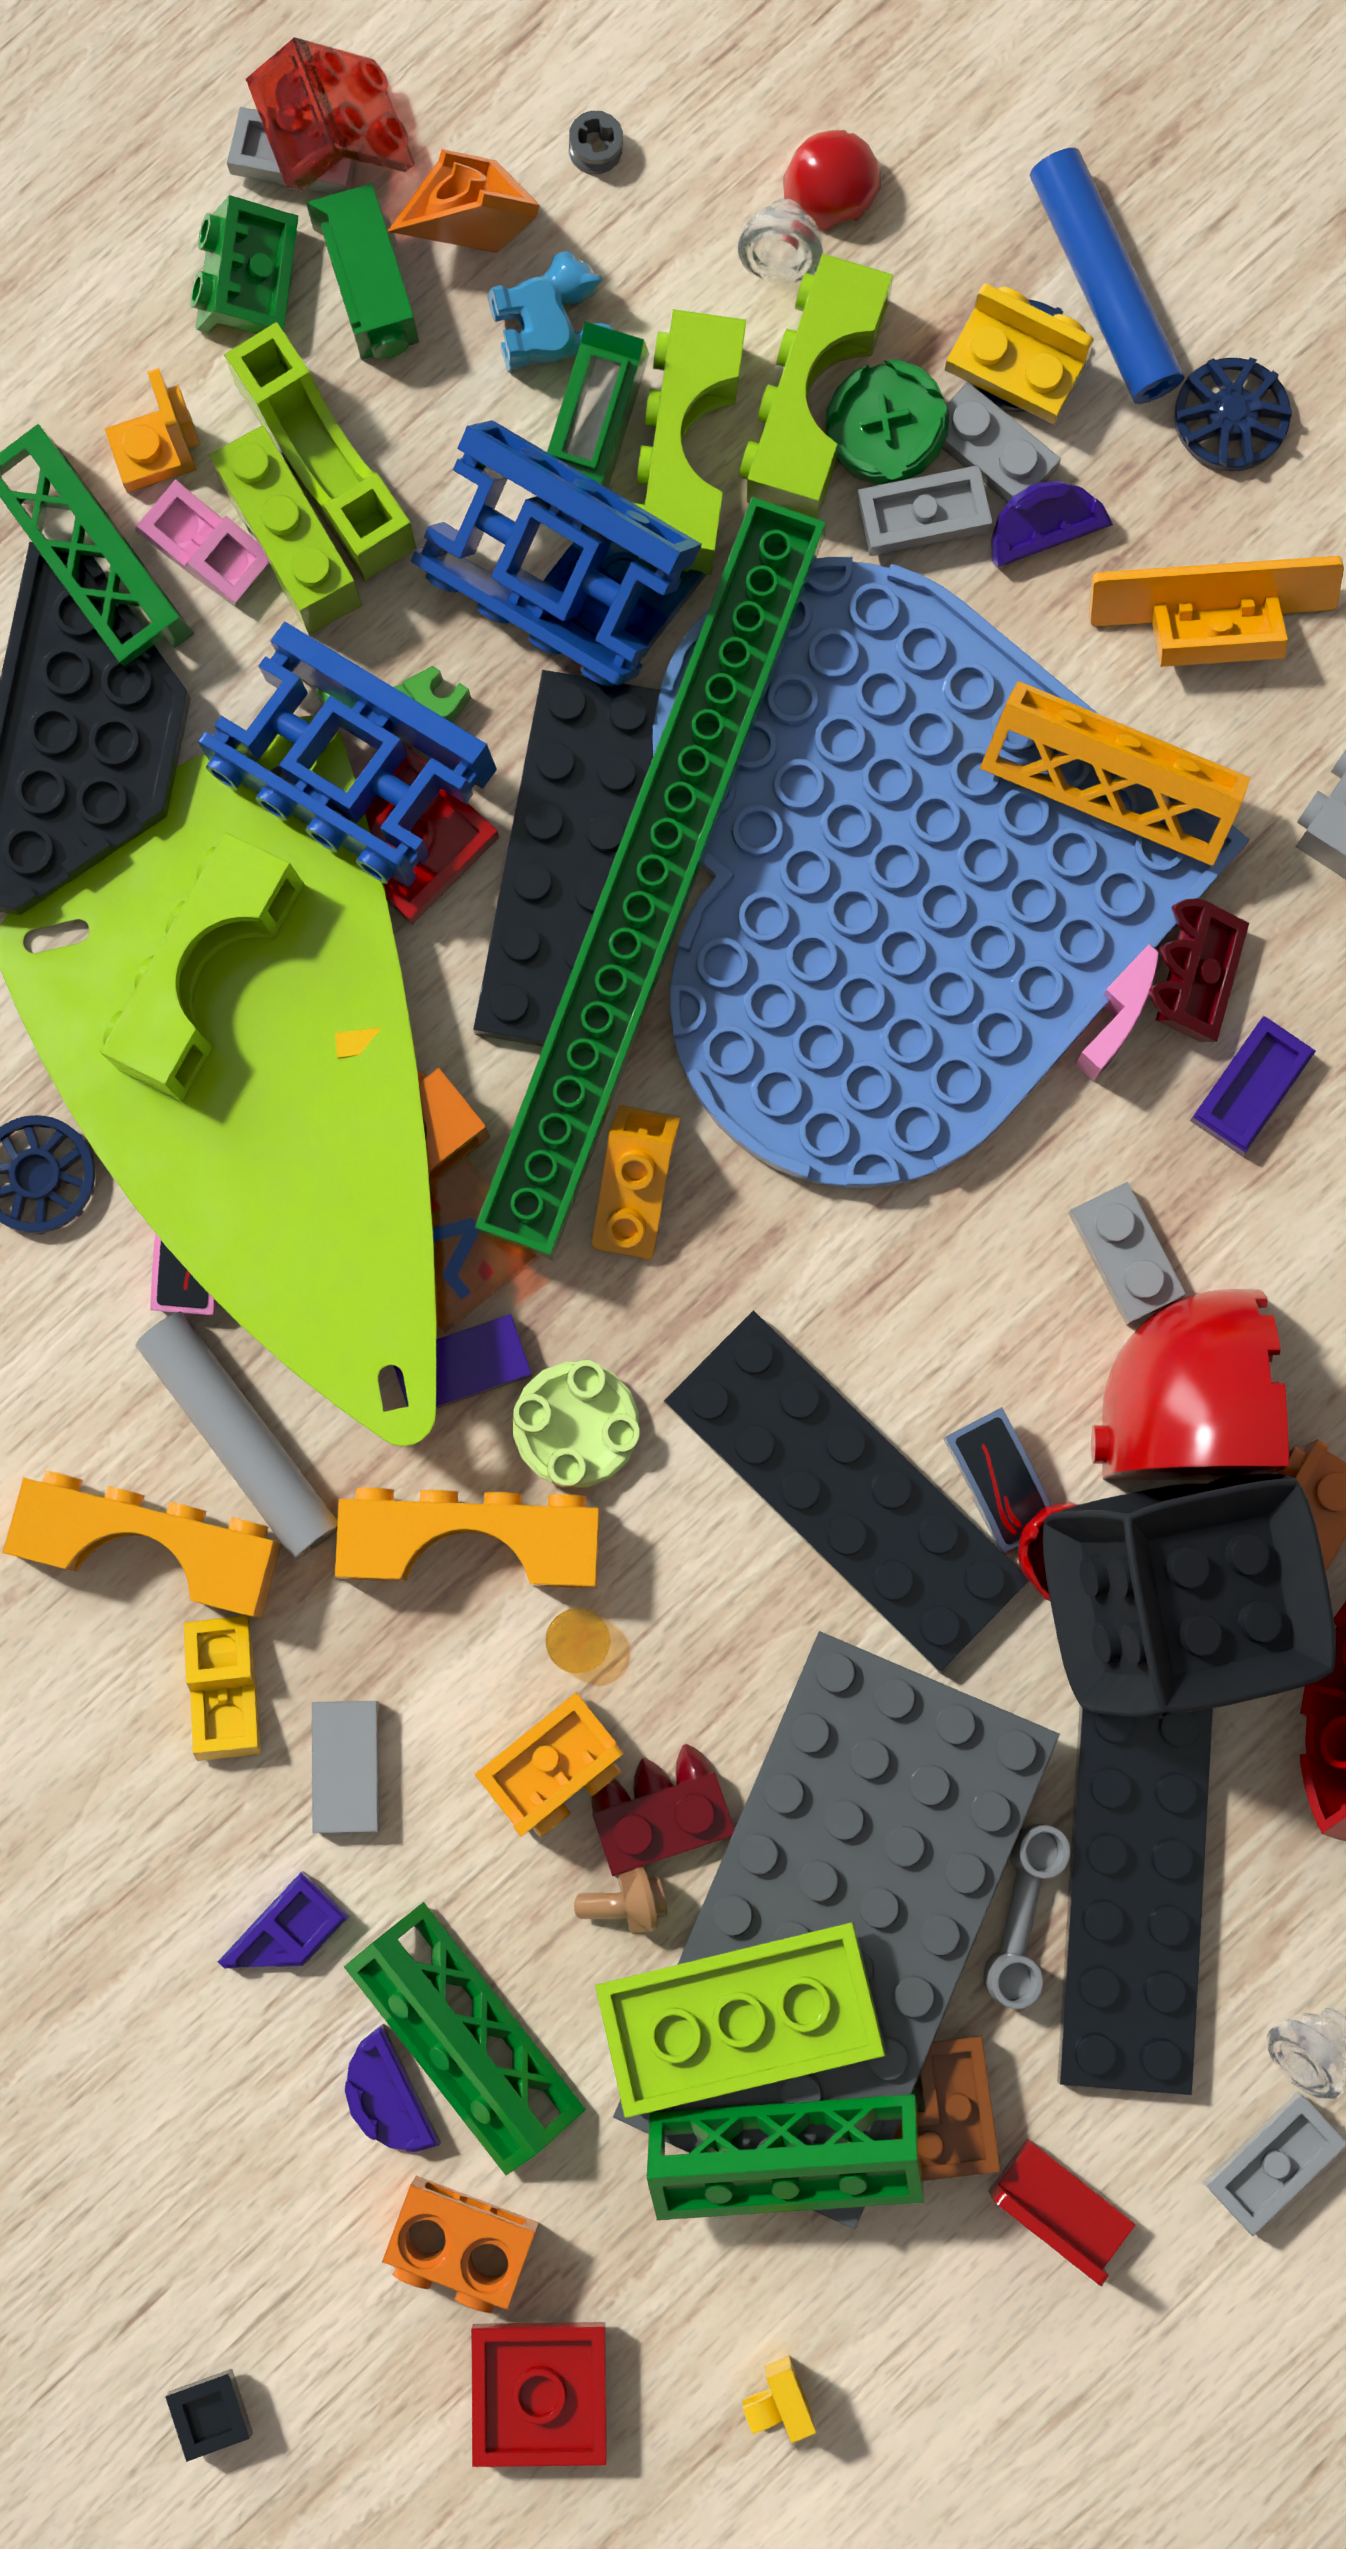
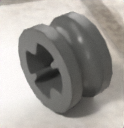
M588 111L578 116L573 121L569 130V156L572 163L580 171L587 174H603L618 164L623 146V130L620 123L612 115L603 111ZM598 132L601 141H605L604 151L593 152L591 144L587 143V134Z

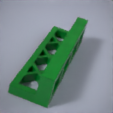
M39 424L35 425L0 452L1 500L119 663L125 667L163 637L176 648L194 634L61 449ZM31 455L40 467L36 494L12 491L2 478V475ZM50 483L61 497L48 496ZM22 504L34 505L32 518ZM46 507L72 511L75 521L71 542L46 539L42 533ZM85 531L96 546L83 544ZM57 552L69 553L67 566ZM81 555L106 558L109 562L110 571L106 591L82 588L78 583L77 578ZM120 580H122L131 594L118 593ZM91 600L104 602L102 614ZM116 603L140 606L152 622L124 644H122L112 630Z
M424 1902L344 1966L349 1975L505 2175H508L536 2156L586 2110ZM414 1926L431 1947V1965L415 1962L398 1940ZM446 1984L460 1986L472 1999V2017L456 2014L446 2002ZM487 2036L502 2038L512 2050V2069L497 2067L487 2054ZM528 2088L544 2091L560 2112L545 2127L528 2107Z
M915 2094L650 2113L647 2182L657 2220L924 2203V2180L918 2151V2119ZM902 2119L903 2139L874 2141L863 2133L875 2121ZM826 2124L837 2132L821 2145H805L796 2138L809 2125ZM760 2129L770 2136L757 2149L739 2150L730 2143L742 2130ZM694 2133L703 2140L689 2154L665 2155L666 2135Z

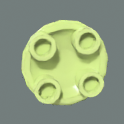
M591 1360L563 1362L542 1370L523 1388L513 1411V1437L522 1460L540 1478L561 1487L588 1488L611 1479L629 1461L639 1439V1412L630 1390L613 1372L603 1369L599 1364Z

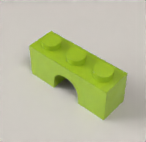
M264 425L209 454L220 484L248 532H252L276 575L281 589L308 635L361 607L362 603L352 575Z

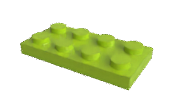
M854 1922L595 1985L625 2118L886 2055Z

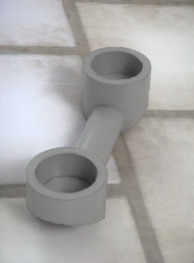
M1033 1824L1020 1831L1010 1856L1011 1863L1017 1869L1001 1949L990 1956L983 1972L984 1983L989 1994L998 2003L1011 2009L1029 2007L1041 1994L1043 1987L1042 1973L1037 1964L1026 1957L1042 1878H1052L1060 1874L1067 1866L1070 1858V1846L1066 1836L1057 1828L1045 1824Z

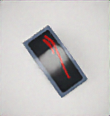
M1001 1407L944 1437V1441L973 1494L972 1499L999 1550L1006 1553L1019 1546V1540L1024 1527L1041 1509L1051 1506L1014 1428Z

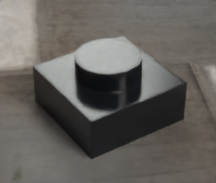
M233 2369L171 2390L165 2396L186 2462L248 2440L253 2434Z

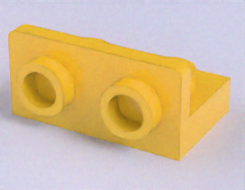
M984 283L977 294L975 308L946 360L945 371L1054 425L1088 363L1094 338L1086 333L1084 327L1076 320L1061 314L1051 316L1031 306L1029 300L1014 289L1008 287L997 289Z

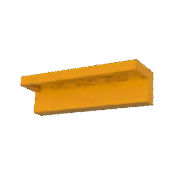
M1017 681L1005 704L980 766V769L1211 866L1214 865L1251 779L1249 776L1020 681ZM1009 730L1034 740L1042 759L1023 766L999 756ZM1051 748H1054L1061 752L1054 755ZM1076 759L1092 764L1100 784L1084 790L1068 785L1059 765ZM1046 770H1047L1048 773H1049V775H1050V777L1047 776V775H1044V774H1042V773H1040V772H1043V771H1046ZM1110 772L1120 777L1112 779ZM1136 783L1152 789L1159 808L1143 814L1130 811L1125 808L1118 790ZM1106 795L1109 801L1099 797ZM1168 796L1178 801L1171 803ZM1197 808L1219 817L1220 820L1210 842L1207 843L1185 834L1176 815ZM1165 819L1167 826L1158 821Z

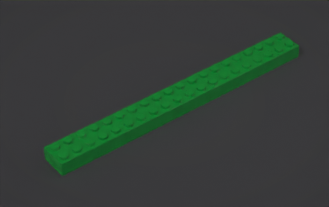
M752 497L475 1225L477 1233L550 1260L554 1258L823 543L826 529L825 521Z

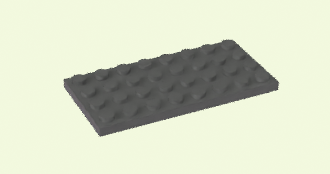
M819 1631L678 1964L854 1922L886 2055L628 2118L624 2117L620 2099L613 2118L649 2134L650 2113L912 2094L1054 1752L1060 1733ZM901 2119L875 2121L863 2133L874 2141L893 2140ZM826 2124L809 2125L796 2138L805 2145H821L837 2132ZM760 2129L742 2130L730 2143L739 2150L757 2149L770 2136ZM694 2133L665 2136V2142L688 2153H691L703 2142ZM865 2207L813 2211L855 2230Z

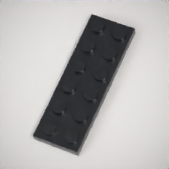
M542 670L473 1028L475 1035L544 1046L653 759V725L660 694L659 689L624 683L621 685L605 686L587 677Z
M754 1310L664 1400V1404L939 1673L1029 1582L1022 1571Z
M1080 1705L1057 2082L1060 2085L1192 2095L1213 1708L1180 1713L1164 1712L1156 1716L1137 1718L1092 1713Z

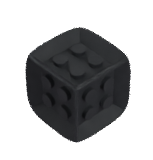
M1251 1474L1229 1476L1208 1484H1181L1159 1487L1079 1504L1050 1514L1044 1520V1565L1058 1644L1069 1684L1078 1703L1084 1709L1102 1715L1137 1718L1156 1716L1164 1712L1201 1711L1301 1688L1317 1682L1334 1672L1336 1663V1633L1321 1545L1308 1499L1300 1483L1295 1478L1283 1474Z

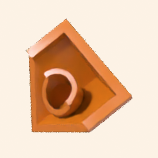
M441 149L438 162L387 232L497 253L537 217L540 205L496 160Z

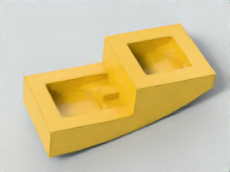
M248 1615L183 1622L186 1685L190 1690L192 1747L195 1759L203 1761L261 1754L255 1663Z

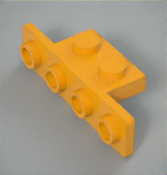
M1340 556L1097 572L1092 576L1089 609L1090 622L1095 627L1152 623L1160 667L1284 659L1288 638L1282 614L1336 609L1344 566Z

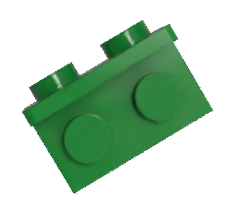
M228 195L213 214L207 213L205 215L198 238L199 250L206 251L203 271H199L196 275L190 300L191 307L198 309L196 330L209 333L217 323L258 334L277 322L284 332L298 215L232 195Z

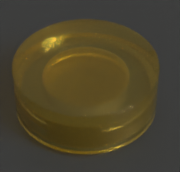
M575 1608L566 1610L553 1619L547 1629L545 1643L549 1657L559 1668L570 1673L580 1674L590 1672L603 1663L609 1653L611 1639L607 1625L597 1614L586 1609Z

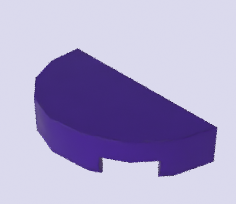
M1058 480L1035 483L1014 495L998 515L991 537L992 562L995 566L1001 567L1112 526L1113 523L1104 505L1082 487Z
M382 2024L360 2042L349 2062L344 2091L351 2116L367 2137L377 2140L389 2148L406 2150V2152H418L439 2146L441 2141L384 2024Z

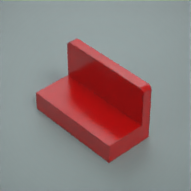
M1028 2138L988 2190L993 2201L1101 2287L1110 2276L1105 2270V2266L1136 2226L1130 2218Z

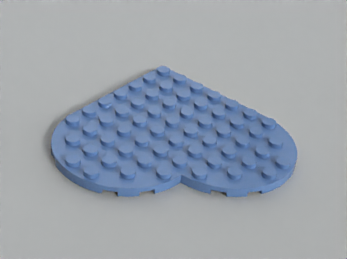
M853 557L816 558L701 867L713 878V881L702 893L690 913L679 939L670 984V1015L675 1046L689 1085L713 1121L737 1145L765 1164L798 1179L842 1188H877L910 1182L943 1170L966 1157L984 1143L1006 1121L1104 1009L1109 1001L1103 995L1106 989L1149 944L1156 949L1174 929L1177 923L1171 907L1185 899H1200L1244 849L1250 839L1232 825L1214 865L1211 866L980 769L1005 704L1017 681L1092 712H1097L970 606L938 583L919 573L891 564L890 568L876 564L853 562ZM709 609L684 636L672 656L662 679L653 725V756ZM1009 730L999 756L1023 766L1042 759L1034 740ZM1051 748L1054 755L1061 752L1054 748ZM1076 759L1059 765L1068 785L1084 790L1100 784L1092 764ZM1046 770V771H1043V772H1040V773H1042V774L1047 775V776L1050 777V775H1049V773H1048L1047 770ZM1110 772L1112 779L1120 777ZM1136 783L1118 790L1125 808L1130 811L1143 814L1159 808L1152 789ZM1106 795L1099 797L1109 801ZM1168 796L1171 803L1178 801ZM1197 808L1176 815L1185 834L1207 843L1210 842L1220 820L1219 817ZM1165 819L1158 821L1167 826Z

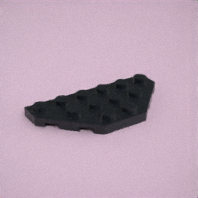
M29 542L0 677V912L15 915L23 914L167 817L191 700L186 688L169 667L155 645L151 646L125 667L119 663L33 542ZM57 552L67 566L69 553ZM81 555L77 578L78 583L82 588L106 591L108 578L94 557ZM91 600L102 614L104 602ZM116 603L112 630L122 644H124L144 628L127 605Z

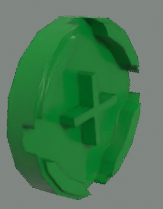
M884 360L885 364L876 365L871 368L869 365L853 371L836 388L826 409L827 436L837 443V461L853 477L874 485L907 480L921 474L939 456L948 436L949 410L937 382L921 367L902 360Z

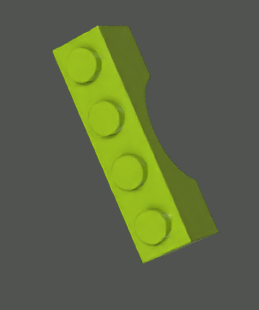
M822 253L816 274L813 275L805 272L795 303V309L803 311L797 331L787 328L783 335L776 365L784 367L778 387L769 384L766 387L758 414V421L766 424L760 442H748L739 471V477L747 479L748 503H750L752 497L816 519L819 518L835 469L837 443L828 437L814 421L808 408L807 396L818 377L831 366L851 358L872 356L890 302L893 274Z
M673 309L670 333L658 331L653 369L664 371L662 389H649L645 426L656 427L653 447L641 445L637 483L648 485L645 504H634L702 544L692 567L686 568L683 571L712 575L723 492L705 482L695 473L685 457L682 441L690 427L702 416L713 410L735 404L747 319Z
M277 322L225 353L224 356L235 386L261 425H264L278 451L364 581L417 549L410 521L378 473L373 472L364 463L348 441L325 403L309 369Z
M224 832L216 848L211 847L200 860L195 885L186 901L179 902L171 911L166 923L165 938L155 955L148 957L141 964L135 977V990L124 1010L115 1013L108 1022L103 1035L104 1045L100 1050V1053L119 1071L183 1102L213 1048L199 1029L193 1010L194 989L202 969L217 952L234 942L248 938H275L305 885L289 862L227 832Z

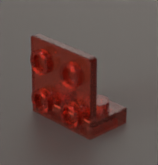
M294 37L246 78L286 188L304 191L343 158L401 172H407L415 165L407 143L408 134L406 128L397 117L387 90L388 81L386 75L374 59Z

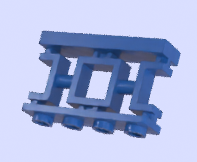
M490 420L468 425L457 448L464 455L462 458L457 459L453 471L478 485L476 493L459 531L445 522L428 526L424 535L427 541L424 547L415 549L411 562L427 572L425 577L434 586L452 593L461 592L478 602L477 609L484 616L499 623L509 624L511 622L529 633V641L537 648L554 655L564 654L581 664L580 671L590 680L601 685L613 686L621 685L638 677L643 666L639 661L646 656L650 645L625 631V627L645 585L663 596L677 591L682 580L679 578L682 571L692 567L702 544L497 422ZM508 479L536 495L535 497L525 499L516 522L495 510ZM541 523L584 548L563 593L521 568ZM484 533L505 545L493 573L465 558L475 554ZM612 541L642 558L631 562L621 584L599 572ZM587 595L610 607L597 636L568 620L578 616Z
M284 621L270 640L275 653L270 659L265 656L258 665L266 682L276 687L277 690L247 730L221 715L214 724L217 729L215 734L211 735L208 732H204L198 740V744L209 760L206 769L217 780L231 789L237 790L240 784H243L257 793V802L277 818L286 821L292 815L307 824L306 832L325 848L337 852L340 846L352 852L358 856L357 864L378 881L387 884L392 877L409 888L417 878L413 869L418 862L423 864L430 855L424 841L411 833V829L440 789L467 804L473 796L471 789L474 785L481 789L486 786L497 770L488 745ZM301 679L330 695L310 724L293 714L308 694ZM340 727L378 750L347 793L310 770ZM278 734L294 744L279 764L287 781L255 762L259 761ZM402 740L431 757L411 786L393 775L408 755ZM377 796L395 806L380 827L387 843L350 821L358 823Z

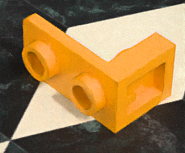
M159 368L147 371L159 411L104 428L127 493L197 470L190 448L200 446L201 444L189 409H187L179 384L167 388Z
M622 1105L618 1106L608 1137L591 1242L594 1249L645 1259L653 1257L669 1165L678 1136L680 1116Z

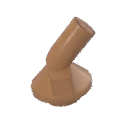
M638 1867L618 1875L620 1892L579 1893L576 1896L574 1911L578 1918H626L628 1928L632 1934L657 1931V1917L667 1915V1905L661 1881L658 1876L648 1878L643 1867Z

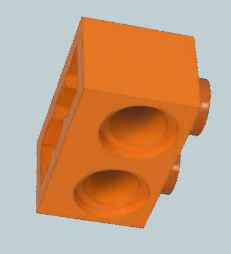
M416 2175L408 2189L382 2262L395 2267L393 2276L406 2284L422 2289H430L433 2281L456 2290L455 2300L474 2310L492 2313L494 2305L507 2310L539 2222ZM421 2220H430L437 2223L445 2234V2246L439 2251L432 2253L419 2250L412 2242L410 2235L411 2226ZM483 2244L496 2245L506 2254L508 2268L497 2276H486L475 2268L472 2261V2251Z

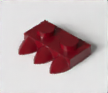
M1198 898L1185 899L1171 907L1174 919L1181 929L1178 940L1171 941L1160 948L1162 958L1169 969L1167 980L1149 989L1151 1000L1158 1010L1155 1021L1199 1042H1217L1249 922L1206 900Z
M689 1744L682 1746L676 1761L675 1776L677 1785L673 1786L668 1775L661 1767L647 1758H642L634 1775L633 1790L635 1799L631 1800L626 1789L616 1779H613L592 1796V1816L612 1876L733 1835L734 1827L716 1772L710 1761L699 1750Z

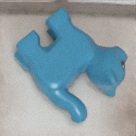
M571 251L555 254L549 269L543 276L529 278L509 289L502 285L489 289L488 301L493 320L497 322L506 319H517L521 327V333L514 329L503 330L505 342H501V350L507 371L526 368L530 363L553 364L560 362L564 358L577 355L583 329L577 332L574 331L563 304H578L594 296L597 293L596 287L602 281V276L594 275L590 264L576 258ZM594 323L596 325L614 330L613 327L608 324Z

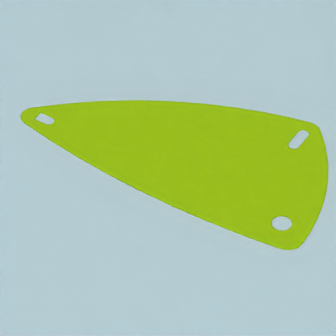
M301 716L299 718L310 724L315 716ZM338 730L310 770L347 793L355 782V777L343 737ZM278 734L259 761L255 762L271 771L279 767V764L294 744ZM203 753L177 767L167 817L23 914H7L0 923V970L32 1043L64 1103L97 1156L129 1201L165 1246L199 1284L250 1335L292 1372L336 1407L384 1441L396 1446L413 1445L423 1440L430 1433L436 1417L434 1243L427 1148L417 1064L403 977L384 886L382 882L370 876L357 864L358 856L342 846H340L337 852L325 848L306 832L307 824L292 815L286 821L277 818L257 802L256 796L258 794L243 784H240L237 790H234L221 783L206 769L209 760ZM365 813L358 823L350 820L370 833ZM224 832H227L289 862L305 885L275 938H248L234 942L217 952L202 969L194 989L193 1010L199 1029L213 1048L183 1102L119 1071L100 1053V1050L104 1045L103 1035L108 1022L115 1013L124 1010L135 990V977L141 964L148 957L155 955L165 938L166 923L171 911L179 902L186 901L195 885L200 860L211 847L216 848ZM78 919L85 921L89 926L87 938L80 943L38 953L27 951L23 944L25 935L31 930ZM381 1028L360 1055L337 1058L335 1033ZM395 1365L403 1373L409 1406L384 1412L378 1375L385 1366Z

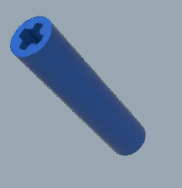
M1066 148L1054 152L1033 167L1029 175L1133 402L1135 404H1144L1161 398L1183 382L1184 374L1078 148Z

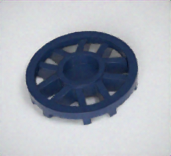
M1250 357L1248 360L1242 358L1215 360V358H1212L1191 373L1182 385L1174 409L1176 431L1187 451L1203 464L1225 471L1250 469L1268 460L1283 443L1292 416L1289 398L1278 379L1279 374L1274 370L1271 372L1264 366L1256 363L1257 359ZM1224 370H1238L1242 372L1233 384ZM1250 374L1263 381L1253 393L1243 389V385ZM1211 375L1220 391L1216 394L1213 393L1201 381L1203 378ZM1271 389L1278 405L1260 400ZM1192 391L1203 404L1185 409L1189 393ZM1258 416L1280 419L1278 429L1258 422ZM1207 418L1208 425L1192 433L1186 425L1187 421ZM1218 436V455L1209 453L1199 443ZM1251 436L1270 441L1263 450L1253 454ZM1228 440H1240L1242 458H1227Z
M41 1115L16 1118L0 1127V1143L2 1142L12 1162L0 1163V1174L9 1173L11 1183L0 1187V1198L15 1195L10 1216L0 1209V1222L16 1231L42 1235L45 1232L61 1228L76 1217L81 1216L95 1189V1164L91 1149L82 1136L63 1121ZM34 1126L52 1128L57 1131L41 1147ZM24 1129L30 1149L18 1153L9 1136L15 1131ZM69 1137L76 1148L60 1160H57L52 1156V1153ZM81 1158L84 1165V1180L64 1172ZM62 1182L81 1189L73 1204L56 1193ZM27 1199L37 1201L35 1223L21 1221ZM49 1199L66 1209L61 1215L46 1221Z

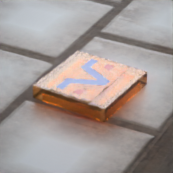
M464 1154L429 1181L434 1243L436 1323L444 1333L449 1331L541 1257L477 1233L475 1225L490 1186Z

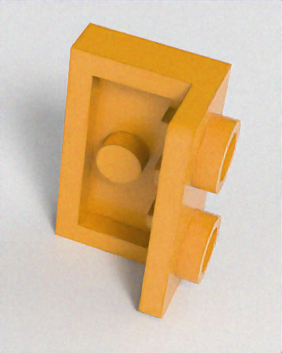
M575 1692L474 1775L513 1823V1828L520 1837L533 1828L538 1836L542 1838L571 1814L564 1805V1802L583 1787L591 1796H594L622 1773L615 1761L624 1755L625 1752L580 1695Z

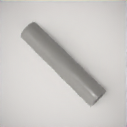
M176 1312L164 1318L145 1332L136 1342V1348L294 1560L300 1559L330 1538L337 1531V1519L183 1312Z

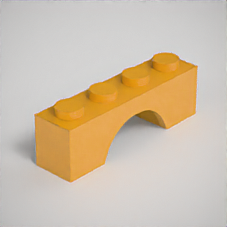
M45 1470L42 1482L23 1477L2 1553L77 1572L91 1554L110 1541L127 1536L151 1537L166 1546L180 1562L187 1578L190 1601L262 1619L282 1545L276 1541L266 1539L268 1526L231 1517L228 1529L204 1523L207 1511L170 1501L166 1513L142 1508L145 1495L107 1486L104 1498L80 1492L82 1479Z
M363 1487L356 1488L355 1499H339L335 1577L339 1579L406 1582L414 1564L430 1546L441 1539L455 1534L478 1533L491 1536L508 1545L523 1564L532 1586L598 1589L601 1512L599 1508L587 1507V1496L552 1494L548 1496V1506L522 1505L523 1494L485 1492L484 1504L458 1503L459 1492L420 1490L419 1501H394V1489Z

